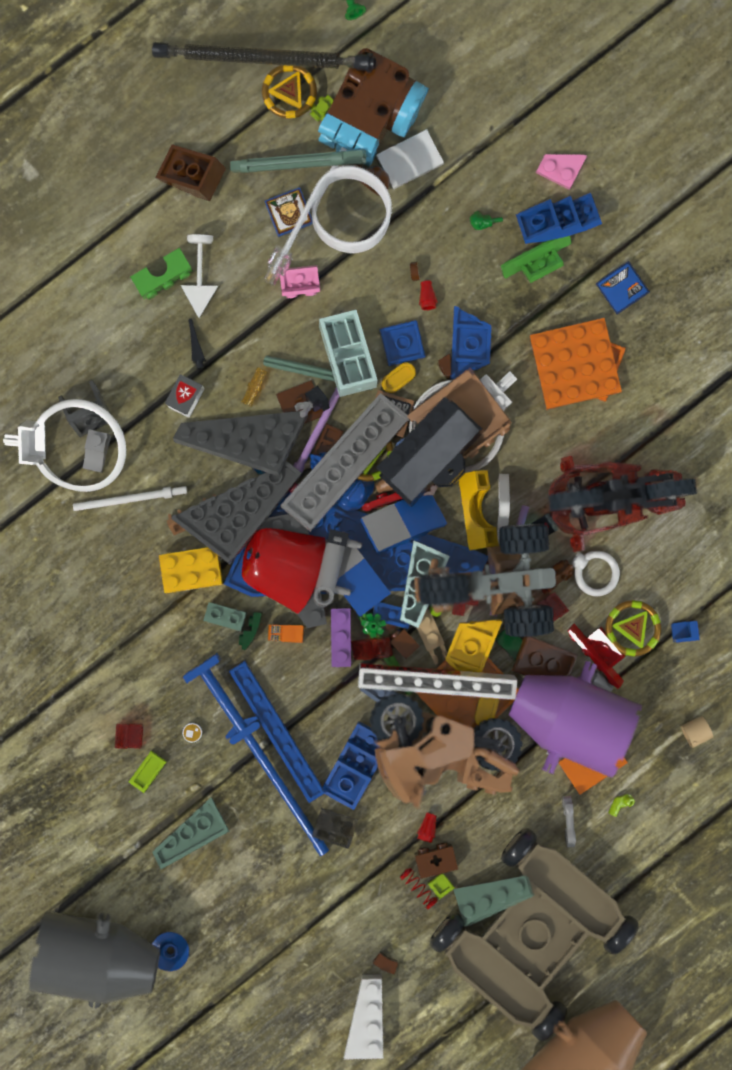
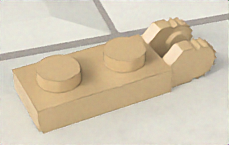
M427 609L417 630L427 652L429 651L436 665L439 664V660L433 649L440 646L444 658L447 655V650L433 616L430 614V610Z

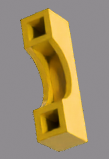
M488 470L465 473L459 480L469 550L499 546L496 527L490 525L482 513L483 497L490 490Z

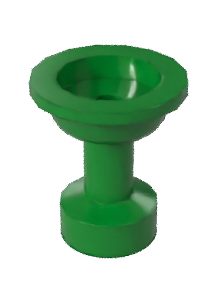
M346 0L348 8L345 18L347 20H355L366 12L364 5L355 3L354 0Z

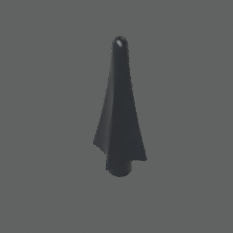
M189 319L193 364H196L197 370L204 368L203 362H206V359L198 341L193 320Z

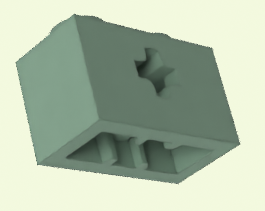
M209 602L203 621L242 631L247 612Z

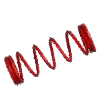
M408 868L400 875V879L403 880L413 872L405 885L415 879L420 880L419 877L410 880L414 874L411 868ZM418 880V882L411 889V891H414L418 887L424 885L423 890L420 892L417 898H419L427 892H430L429 896L422 904L424 905L427 902H429L425 906V908L428 910L436 904L438 899L436 897L429 899L431 891H426L422 893L426 885L421 884L417 886V884L419 883Z

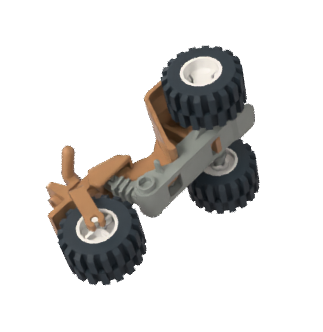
M521 524L499 528L500 546L487 547L489 566L485 565V574H483V571L449 573V568H437L439 561L434 558L431 560L428 575L415 577L416 601L423 605L433 606L436 613L451 610V605L466 603L470 600V596H473V600H483L485 595H487V603H491V615L504 614L505 634L515 637L547 635L554 632L553 607L548 605H532L534 598L531 596V590L554 587L556 584L555 570L553 568H530L529 561H531L529 553L549 550L548 525Z

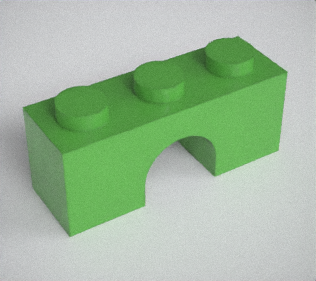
M180 248L163 257L167 264V270L162 276H153L147 267L130 276L144 300L146 298L148 300L158 295V291L163 288L167 290L174 285L173 282L179 279L184 280L191 275L190 272L193 270Z

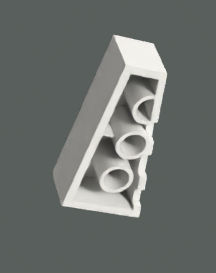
M381 974L362 975L344 1059H383Z

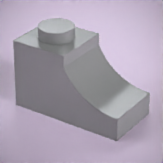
M94 430L88 431L83 469L103 472L111 438L109 434Z

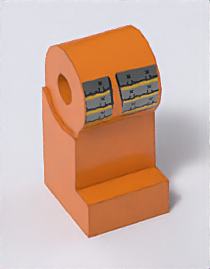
M268 625V640L303 643L304 625Z

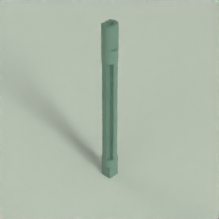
M363 149L230 161V171L234 173L362 164L366 163V151Z

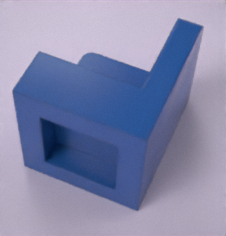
M697 621L671 624L673 643L700 640Z

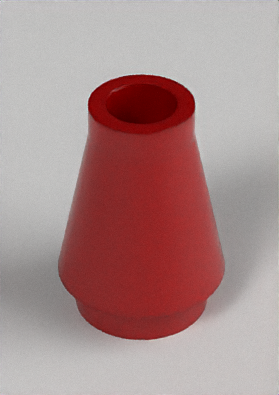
M422 281L420 283L419 305L422 310H433L436 308L438 301L432 287V282Z
M425 814L417 831V839L432 843L433 838L435 839L437 815Z

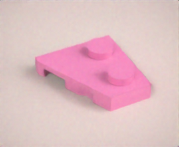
M545 154L536 173L570 190L587 156Z

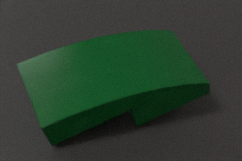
M254 612L253 616H250L249 627H252V630H244L243 634H240L239 645L242 646L241 650H247L253 642L260 627L262 613Z
M504 629L495 638V642L515 662L523 640L520 637L505 634Z

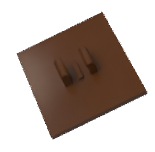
M312 381L276 394L283 413L297 412L295 405L299 402H307L305 393L314 388ZM311 409L304 424L320 418L323 413L322 409L316 412Z

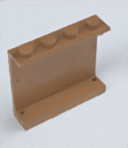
M471 367L407 415L411 422L415 420L418 424L444 396L449 401L452 400L484 431L462 454L465 459L467 457L471 459L480 452L478 449L482 446H490L495 441L494 438L497 435H505L510 431L509 427L512 424L511 420Z

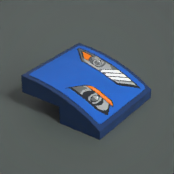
M629 261L596 283V286L616 315L650 293Z

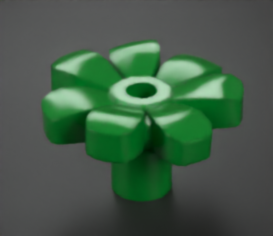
M368 613L366 615L367 620L363 619L361 625L365 626L363 633L368 634L370 632V637H376V633L383 634L384 629L381 627L386 625L385 620H380L381 615L378 613L374 617L372 613Z

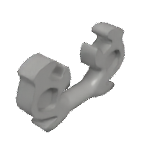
M563 796L562 807L563 813L566 815L567 827L565 828V843L567 848L575 847L576 836L571 796Z

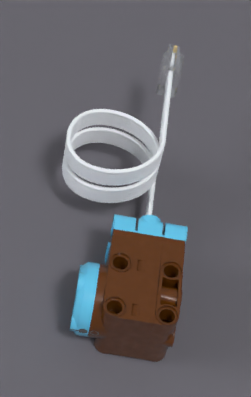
M364 48L358 54L367 55L372 53L373 57H376V68L371 73H367L364 70H356L353 62L329 111L319 126L318 132L321 135L318 141L333 149L335 148L336 152L364 149L366 151V163L362 164L370 167L387 131L403 138L405 137L417 118L429 88L410 78L407 68L371 49ZM332 166L330 171L324 174L318 181L284 248L276 245L267 262L269 270L265 276L266 282L275 286L279 276H285L293 260L289 249L310 209L312 210L314 229L328 246L341 252L360 253L377 245L388 229L392 209L390 195L384 184L365 169L355 166ZM340 179L359 180L371 186L381 196L386 208V218L376 234L364 241L347 242L331 236L322 228L317 219L316 212L321 198L328 185Z

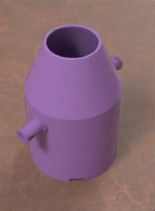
M585 661L581 675L577 678L574 676L525 675L509 712V716L541 748L547 750L548 756L542 770L547 772L551 765L548 772L550 774H554L559 759L564 757L612 778L618 770V767L615 765L618 759L623 760L640 716L636 715L637 710L641 711L642 705L593 685L591 679L597 665L593 663L590 670H588L591 664L589 661Z

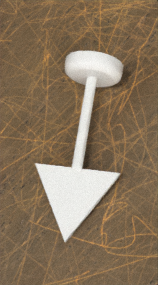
M192 234L187 235V241L192 244H198L197 286L181 285L198 318H200L218 286H202V244H211L213 236Z

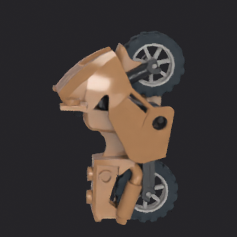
M390 694L382 697L380 701L375 703L374 709L371 710L370 724L371 730L377 738L374 743L379 746L375 749L376 762L383 781L396 799L404 803L413 802V807L419 808L422 795L426 793L424 785L436 784L441 774L446 770L457 771V781L467 784L466 788L478 791V787L485 788V793L496 795V792H512L513 775L516 776L520 770L516 767L515 763L518 760V755H521L522 751L520 749L523 743L520 740V732L510 722L498 718H489L486 721H481L473 729L444 717L422 712V709L419 708L415 700L402 694ZM395 706V715H392L388 709ZM399 706L404 707L406 709V711L402 713L400 716ZM386 713L389 717H387V721L383 722V717ZM407 714L410 715V722L405 718ZM390 724L391 729L387 731L384 725ZM493 730H494V739L491 738V737H489V736L487 735L489 732H491V731H493ZM498 730L505 734L500 739H498ZM506 738L508 739V746L502 743ZM507 749L506 753L502 755L501 752ZM479 765L485 769L499 772L493 776L485 770L479 768Z

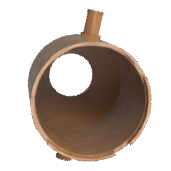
M617 1000L572 1017L567 1024L563 1022L558 1023L562 1029L557 1025L555 1026L556 1035L522 1070H633L647 1031Z

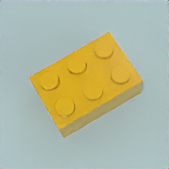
M208 547L159 555L164 593L166 594L224 585L220 557Z

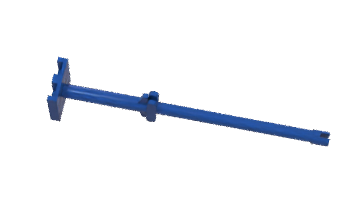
M216 653L187 672L183 679L188 683L199 675L202 677L233 724L232 729L225 736L226 739L230 738L229 742L231 744H236L244 739L311 840L315 850L320 856L326 854L329 849L325 842L319 837L251 734L260 727V722L256 721L258 720L257 716L243 719L210 670L211 667L221 661L220 656Z

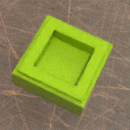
M444 873L439 874L428 882V885L439 900L455 888Z

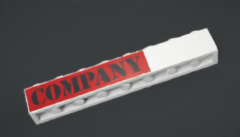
M360 663L358 687L515 699L517 679L515 675Z

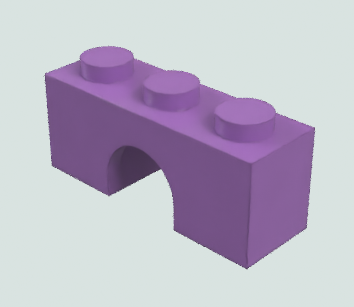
M331 609L332 667H351L350 609Z

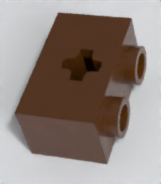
M447 842L437 844V848L429 850V847L418 849V853H414L420 879L458 870L452 844L448 845ZM434 855H437L438 858H441L438 860L437 864H435L434 861H430L433 859Z

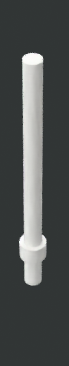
M170 486L164 487L163 490L74 503L73 510L79 511L162 497L168 499L173 498L174 495L187 494L188 492L186 486L171 488Z

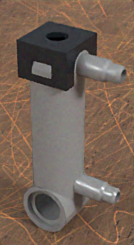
M333 529L329 530L313 595L314 602L320 607L328 606L334 598V593L347 596L351 593L349 589L336 586L346 546L359 549L362 547V543L348 539L349 533ZM324 591L328 594L329 599L321 601L318 594Z

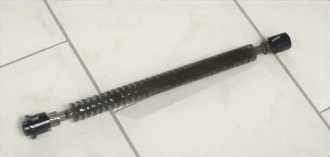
M154 42L152 46L154 58H170L184 55V58L187 60L338 69L339 65H347L348 68L364 70L367 73H371L376 68V57H373L372 53L367 55L356 54L347 58L340 57L339 53L196 44H186L184 48L177 47V45H169L163 42Z

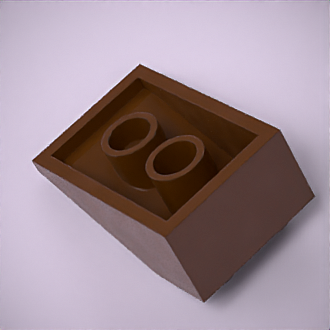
M172 144L155 178L194 197L210 201L226 167L216 157Z

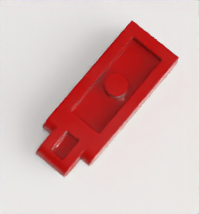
M396 492L391 495L383 493L376 496L377 500L364 504L362 510L368 512L404 499Z

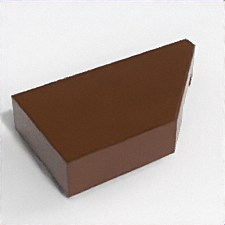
M326 423L312 454L319 455L321 452H329L342 437L344 431Z

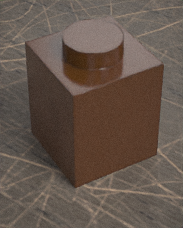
M398 629L391 636L393 640L390 643L405 659L420 647L404 629L402 631Z

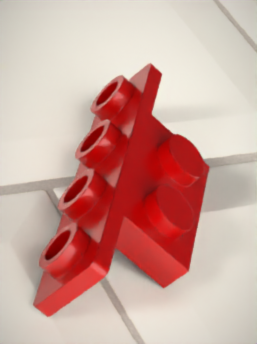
M575 623L572 624L567 630L570 638L580 645L582 652L592 659L599 671L605 674L609 684L619 689L624 680L614 670L613 666L624 659L625 655L611 643L602 627H599L586 637Z

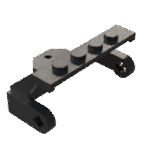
M444 396L376 467L381 472L379 476L412 507L434 484L439 488L453 487L466 473L465 458L462 454L484 431L452 400L449 401Z

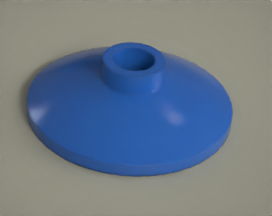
M162 933L152 943L160 948L158 968L161 970L176 971L184 966L189 957L188 943L178 933ZM172 947L174 953H168L167 948Z

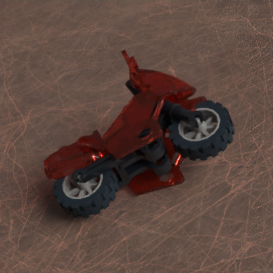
M572 456L561 458L560 469L564 474L555 477L548 489L549 507L553 513L552 521L563 533L573 534V537L570 539L573 552L585 550L584 536L648 519V515H643V510L645 509L657 515L681 510L685 507L686 502L685 498L680 497L697 494L695 479H682V474L674 470L652 469L643 477H638L637 472L642 469L641 465L602 462L599 464L574 466ZM580 473H612L613 480L599 481L586 486L582 490V477ZM574 477V483H568L569 479ZM569 513H571L572 518H578L581 530L575 529L570 523ZM585 514L586 516L617 514L618 522L587 530L586 528L589 527Z

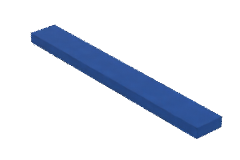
M246 661L231 669L229 673L257 716L307 801L310 803L325 794V790Z

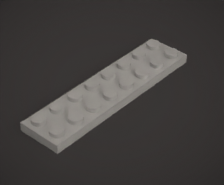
M380 393L281 504V507L311 532L409 420L407 414Z

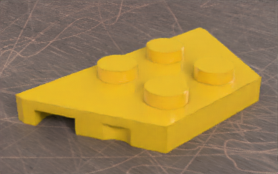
M502 620L460 622L445 660L456 671L482 673Z

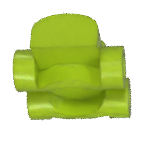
M329 95L325 98L321 96L318 99V105L313 104L310 109L312 111L310 115L317 122L323 120L334 100Z

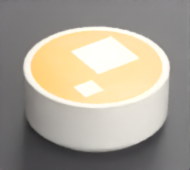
M196 723L187 724L183 729L184 739L191 743L197 742L202 737V728Z

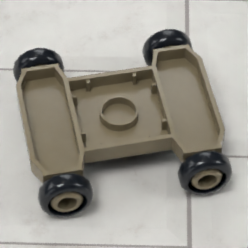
M524 828L506 846L501 855V860L509 867L517 865L523 876L529 878L534 896L502 910L482 935L467 930L464 927L462 917L457 913H452L433 933L429 945L436 952H443L445 950V955L449 957L454 971L511 1021L515 1024L530 1027L534 1037L540 1041H545L555 1033V1026L560 1027L558 1023L563 1022L567 1015V1008L559 1001L551 1002L543 991L546 985L588 935L602 940L604 949L608 953L616 955L622 952L633 940L638 932L639 923L632 916L626 915L623 917L616 901L556 849L539 845L536 842V834L531 829Z

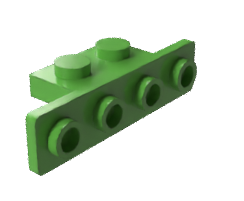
M570 236L542 242L533 249L523 252L512 260L506 261L501 265L504 278H508L522 270L528 281L532 283L564 266L563 260L557 251L571 244Z

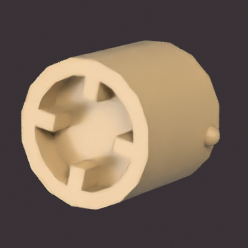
M702 715L681 725V730L692 748L713 738V733Z

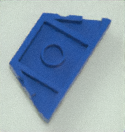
M454 306L450 380H454L470 367L475 371L490 364L492 325L479 320L472 314H468L458 306Z

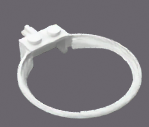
M510 371L496 384L487 374L480 379L503 411L513 403L504 393L518 380ZM452 380L440 382L429 388L418 399L413 410ZM415 420L410 421L409 432L416 427L417 423ZM497 435L495 444L489 454L480 462L466 467V473L477 471L486 466L498 453L504 435Z
M69 399L54 404L37 421L26 420L18 426V435L5 434L3 439L5 445L19 446V464H36L41 473L50 481L74 491L89 492L108 486L118 477L126 459V441L116 419L98 404L82 399ZM68 407L89 409L104 418L114 431L118 442V460L112 473L100 483L90 486L69 484L58 478L44 463L43 459H46L45 422L52 414Z

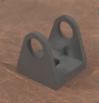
M90 380V386L97 400L93 403L98 404L110 413L95 382ZM62 395L58 397L60 402L65 400ZM69 407L63 409L68 423L79 437L88 434L89 430H96L108 424L99 414L89 409L81 408L73 413Z

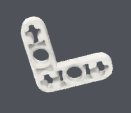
M499 474L498 480L499 511L497 540L499 545V528L508 526L509 474Z

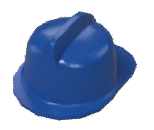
M356 479L337 501V504L346 511L360 509L372 494L374 481Z

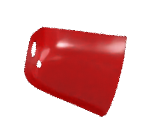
M264 528L257 531L244 552L242 564L243 580L255 590L299 614L306 606L316 586L326 547L325 537L274 528ZM252 548V554L250 558L247 559V553L249 549ZM257 552L260 553V557L258 559L255 558Z

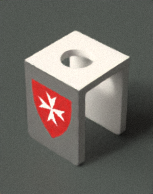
M180 374L165 404L174 411L190 417L205 388L203 385Z

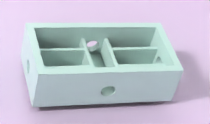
M357 310L319 319V329L339 397L377 388L378 380Z

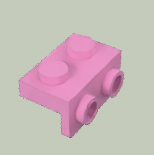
M317 265L279 269L282 296L295 298L299 294L313 296L317 294L316 292H320Z

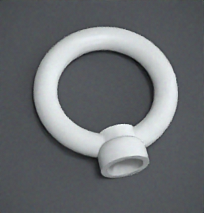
M591 551L584 555L579 552L571 562L575 567L577 585L588 595L604 596L610 593L618 584L620 577L619 566L616 560L606 552ZM594 558L605 560L612 569L611 581L607 586L600 589L589 587L582 577V570L588 561Z

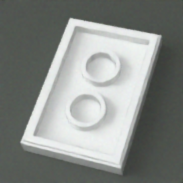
M427 130L376 155L382 169L389 175L390 185L393 190L444 165Z

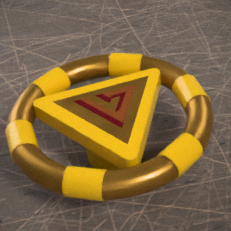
M283 64L275 67L267 74L262 85V97L265 105L273 114L286 119L297 118L312 108L317 97V86L311 73L302 66ZM296 72L269 89L274 77L279 73ZM300 74L304 76L310 86V96L303 107L301 104ZM269 94L298 108V110L283 111L277 108L270 99Z

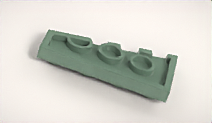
M210 797L203 806L195 811L188 820L180 825L173 834L152 852L160 869L171 865L230 832L213 798Z
M526 876L453 889L461 917L464 920V925L467 927L534 896L529 878Z

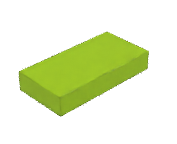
M151 750L129 780V783L142 793H145L167 761Z

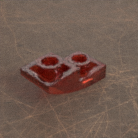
M390 637L351 641L354 660H370L372 658H389L393 656Z

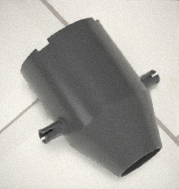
M46 911L35 943L39 945L37 957L33 956L29 989L38 993L89 1001L91 1008H93L94 1002L95 1008H99L101 1003L107 1004L150 994L153 991L156 980L160 948L124 925L110 922L111 916L106 913V919H104V913H100L97 920Z

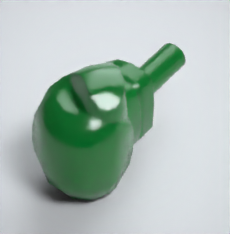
M475 211L470 216V224L474 230H483L492 227V223L503 222L502 217L491 218L490 215H482L479 211Z

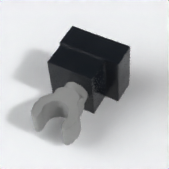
M318 385L305 393L307 402H299L295 405L296 411L303 409L300 411L301 418L305 417L311 409L314 412L322 409L324 412L330 408L327 396Z

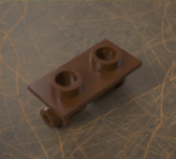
M567 559L564 561L560 560L551 567L555 570L556 584L552 588L541 589L543 594L552 592L559 583L567 581L573 576V573H575L573 565H570Z

